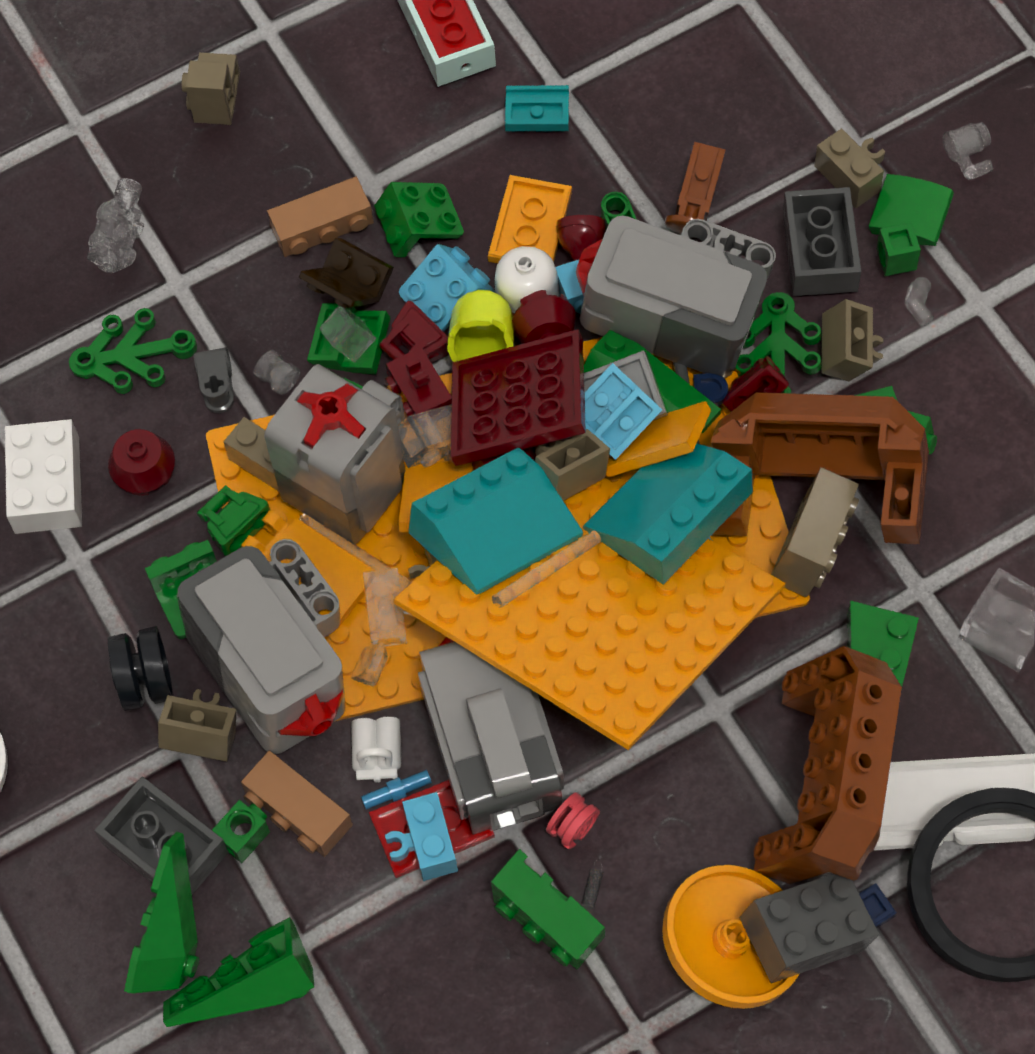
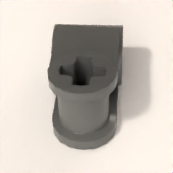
M227 347L194 353L199 388L204 396L207 409L213 413L227 412L234 404L231 378L232 367Z

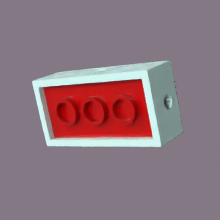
M397 0L438 87L496 66L494 43L473 0Z

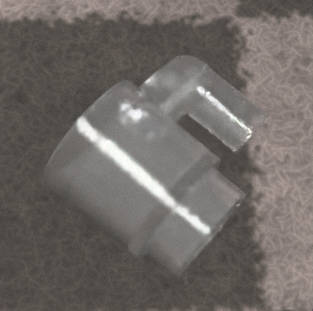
M983 122L969 123L943 134V145L947 155L953 162L958 163L966 179L972 180L993 171L990 160L987 159L973 165L969 157L981 152L984 147L991 144L989 130Z

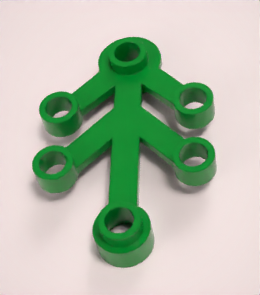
M782 292L770 294L763 301V313L753 321L748 333L751 336L746 339L743 348L751 347L755 343V337L770 324H772V333L749 355H740L735 368L739 376L745 374L758 359H764L771 353L772 361L785 377V352L802 365L805 373H818L822 367L820 355L814 351L807 352L785 333V323L799 332L803 342L808 345H815L821 340L820 326L814 322L807 323L794 312V300L788 294ZM778 304L784 305L780 309L773 308V306ZM808 331L817 332V334L812 337L806 335ZM809 360L817 361L813 366L806 365V362ZM742 363L751 364L746 369H742L739 367ZM789 386L784 391H782L784 393L791 394Z
M142 308L135 313V324L115 349L104 351V349L113 337H117L123 332L124 327L119 316H106L102 321L103 330L89 347L78 348L71 354L69 366L76 376L84 379L96 376L112 385L117 393L125 394L131 391L133 387L130 374L125 371L114 372L105 365L118 363L145 379L149 386L159 387L166 379L163 368L156 364L149 366L140 361L139 358L172 352L179 359H188L196 353L197 343L190 331L178 330L172 334L171 338L136 345L145 332L152 329L156 323L153 312L148 308ZM143 317H150L149 321L140 322ZM112 323L118 324V326L114 329L108 328V326ZM188 339L184 344L177 343L179 340ZM84 359H90L88 363H80ZM153 373L160 374L156 379L149 378ZM122 379L128 380L125 385H117L118 381Z

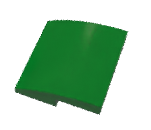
M887 174L869 224V229L872 234H879L881 228L912 222L919 245L936 246L954 192L948 187L930 181Z
M322 303L307 358L308 362L314 365L320 364L325 368L376 374L382 354L379 344L386 338L391 317L387 311H360L354 307L347 309L336 303Z

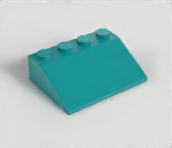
M697 443L691 453L640 468L583 525V529L664 585L753 493L752 469L725 451Z
M520 448L500 456L413 502L408 532L476 595L483 593L583 536L582 529L542 467Z

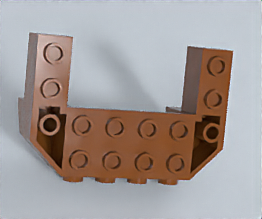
M756 392L718 422L712 435V447L727 452L752 469V487H754L755 475L815 477L821 467L847 479L885 480L881 517L884 542L920 544L929 455L925 428L894 397ZM752 494L713 535L747 536Z
M842 646L787 671L782 682V690L784 691L782 704L814 716V723L809 731V754L803 767V774L805 776L803 791L797 804L799 810L797 824L759 837L754 848V871L788 884L827 872L853 881L859 878L862 872L861 867L868 854L873 852L880 837L902 689L887 662Z

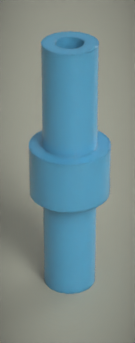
M424 770L402 780L398 777L386 782L387 786L363 795L361 799L367 810L391 799L393 802L407 797L406 793L428 785L432 781L428 771Z

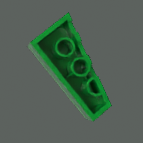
M850 601L847 613V647L887 662L902 687L919 617Z

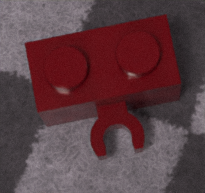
M422 347L386 364L388 377L384 378L385 384L389 390L401 396L407 422L413 421L420 431L451 415L452 396Z

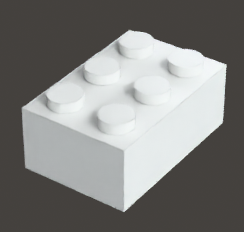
M72 419L5 426L6 515L14 533L82 527L79 436Z

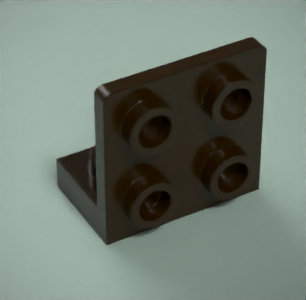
M335 238L323 268L301 271L299 278L306 281L307 287L312 291L321 294L327 293L334 297V302L339 306L352 309V307L379 302L394 267L342 238Z

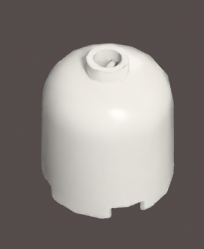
M521 246L511 249L501 257L496 266L495 293L508 301L513 313L521 306L520 300L536 291L546 290L547 295L560 296L557 270L552 258L545 251L536 247Z

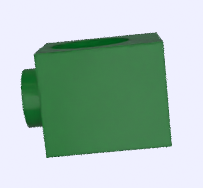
M912 222L881 228L876 250L884 275L890 276L917 270L921 249Z
M238 800L212 829L213 832L224 840L229 854L241 864L270 833L265 821L268 818L267 815L255 804L252 803L248 807L241 800ZM248 823L252 825L250 831L244 835L234 833L236 827L240 824Z

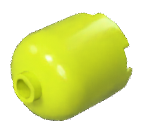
M476 290L468 292L458 299L451 314L447 351L453 362L513 347L514 328L512 310L508 301L501 295L490 290Z

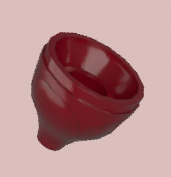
M572 215L557 220L556 232L558 233V240L562 248L571 256L573 261L580 259L585 248L603 239L606 225L605 220L599 216Z

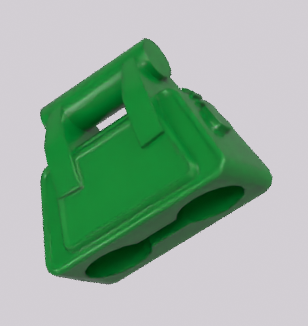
M225 485L197 511V515L204 522H208V533L223 555L227 556L242 548L241 544L249 535L255 536L265 526L262 519L268 513L270 507L264 499L246 492L238 494ZM228 502V504L218 514H216V512Z

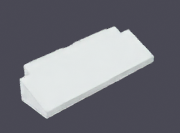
M1035 753L891 762L880 837L874 850L913 848L919 834L929 820L943 807L966 794L989 788H1016L1035 793ZM1010 813L979 815L953 828L944 837L939 846L944 841H956L961 845L1031 841L1035 838V821Z

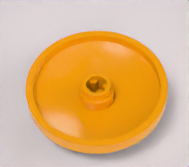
M735 865L708 867L688 877L670 898L664 912L662 926L665 950L680 978L700 996L730 1008H755L768 1004L780 997L795 982L799 974L771 983L739 917L754 900L783 890L766 876L754 870Z

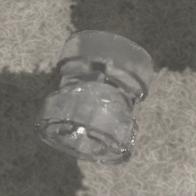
M274 349L266 352L257 362L254 369V375L263 382L268 381L271 384V389L279 395L289 392L297 383L301 373L298 367L292 363H286L283 356Z

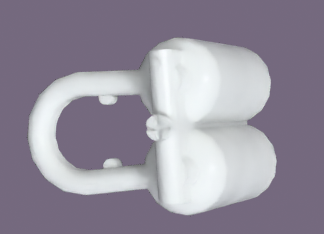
M382 717L376 721L370 718L353 720L351 722L352 768L356 772L357 780L374 779L375 783H379L381 779L398 778L397 770L401 767L400 719L396 717Z

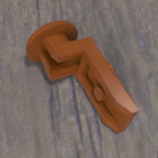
M694 142L675 215L665 217V225L668 229L681 235L684 226L690 220L702 219L707 221L725 149Z

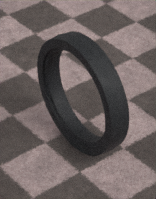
M989 788L966 794L937 812L925 825L913 846L907 871L908 900L913 918L922 936L932 949L958 970L971 976L994 982H1020L1035 979V954L1020 958H999L972 949L960 941L947 928L936 909L930 882L932 862L939 844L953 828L972 817L988 813H1010L1035 821V793L1016 788Z

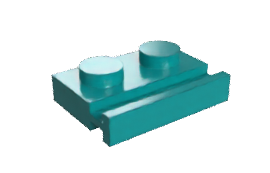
M569 85L506 86L505 131H569Z

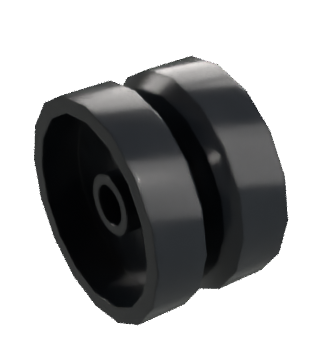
M157 626L138 631L137 653L133 641L127 633L108 637L112 679L124 711L143 707L145 702L144 684L150 699L155 704L165 702L167 695L174 696L168 661Z

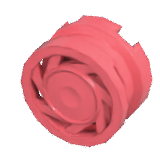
M578 792L570 795L560 805L546 827V832L552 837L558 836L562 839L561 844L567 849H572L576 846V843L573 842L574 840H582L587 835L600 814V810L593 804L587 805L584 802L585 798Z

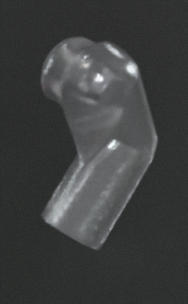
M918 277L915 282L910 283L904 299L906 308L921 327L928 325L934 319V316L925 305L928 292L931 290V283L925 277Z

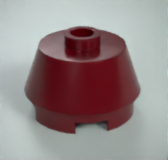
M546 290L536 291L520 300L521 306L515 313L512 312L514 335L522 344L574 330L576 312L563 294L558 297L556 295H547Z
M134 429L124 433L116 441L109 457L108 469L112 480L124 491L133 495L145 496L163 484L167 485L173 474L175 456L169 443L160 436L147 430Z

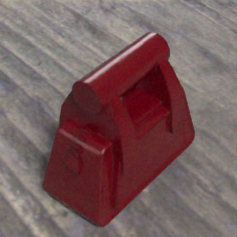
M412 301L405 303L392 323L390 334L379 344V347L392 360L405 355L399 348L401 345H404L409 352L422 347L431 363L449 355L447 351L448 336Z
M766 356L764 359H758L751 369L733 380L731 389L722 404L732 412L756 392L781 393L788 387L789 383L772 359Z

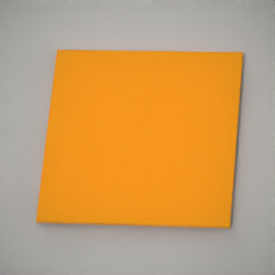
M604 478L564 500L567 508L583 531V536L578 538V540L558 549L544 559L531 564L526 569L477 595L437 560L394 598L393 603L629 750L785 588L786 583L708 538L664 585L583 529V525L621 488Z

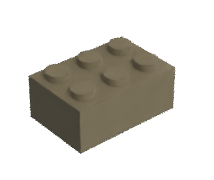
M822 467L819 469L800 503L771 574L785 582V588L807 597L813 587H821L826 574L830 573L838 554L835 553L837 546L841 545L847 533L848 526H846L848 518L852 517L858 505L859 499L854 497L859 485L858 483Z

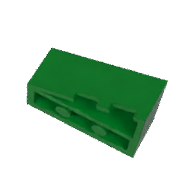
M519 849L491 881L493 900L496 904L494 908L506 920L511 921L514 918L524 926L522 929L523 933L533 942L539 944L542 941L552 949L550 954L565 967L570 964L578 970L605 938V927L572 896L567 898L552 886L553 879L546 872L540 876L526 865L525 859L528 856Z

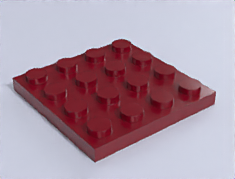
M579 329L453 362L451 459L455 466L506 454L516 448L525 449L586 433L583 337Z

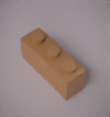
M357 176L267 210L271 229L284 257L292 254H301L310 247L332 242L339 236L352 231H361L374 223L371 205Z
M270 750L241 781L246 793L243 796L250 805L253 803L260 809L263 807L272 814L270 817L271 821L282 831L292 830L299 836L297 838L298 843L311 854L317 851L325 857L353 826L349 813Z

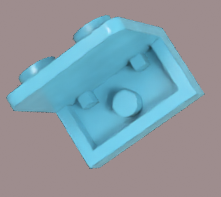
M437 244L401 286L399 295L405 302L412 301L444 332L450 325L452 310L459 298L468 292L476 290H490L492 292H495V290L488 284L490 278L478 268L474 269L468 263L470 257L457 246L450 248Z

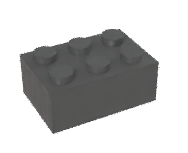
M850 187L785 192L782 213L792 295L858 292L861 265Z
M143 776L94 830L105 847L151 883H153L163 845L176 831L183 833L192 895L229 853L224 840Z
M836 874L756 899L739 917L771 983L863 952L879 936L853 881Z

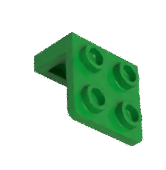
M391 182L374 205L394 257H406L419 238L458 239L464 233L448 190L441 183Z
M208 540L201 543H191L182 552L171 557L158 558L151 566L145 568L151 586L172 630L179 639L186 638L177 599L178 587L187 578L217 562Z

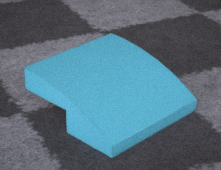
M614 363L585 392L586 429L591 431L610 448L609 454L615 460L662 411Z

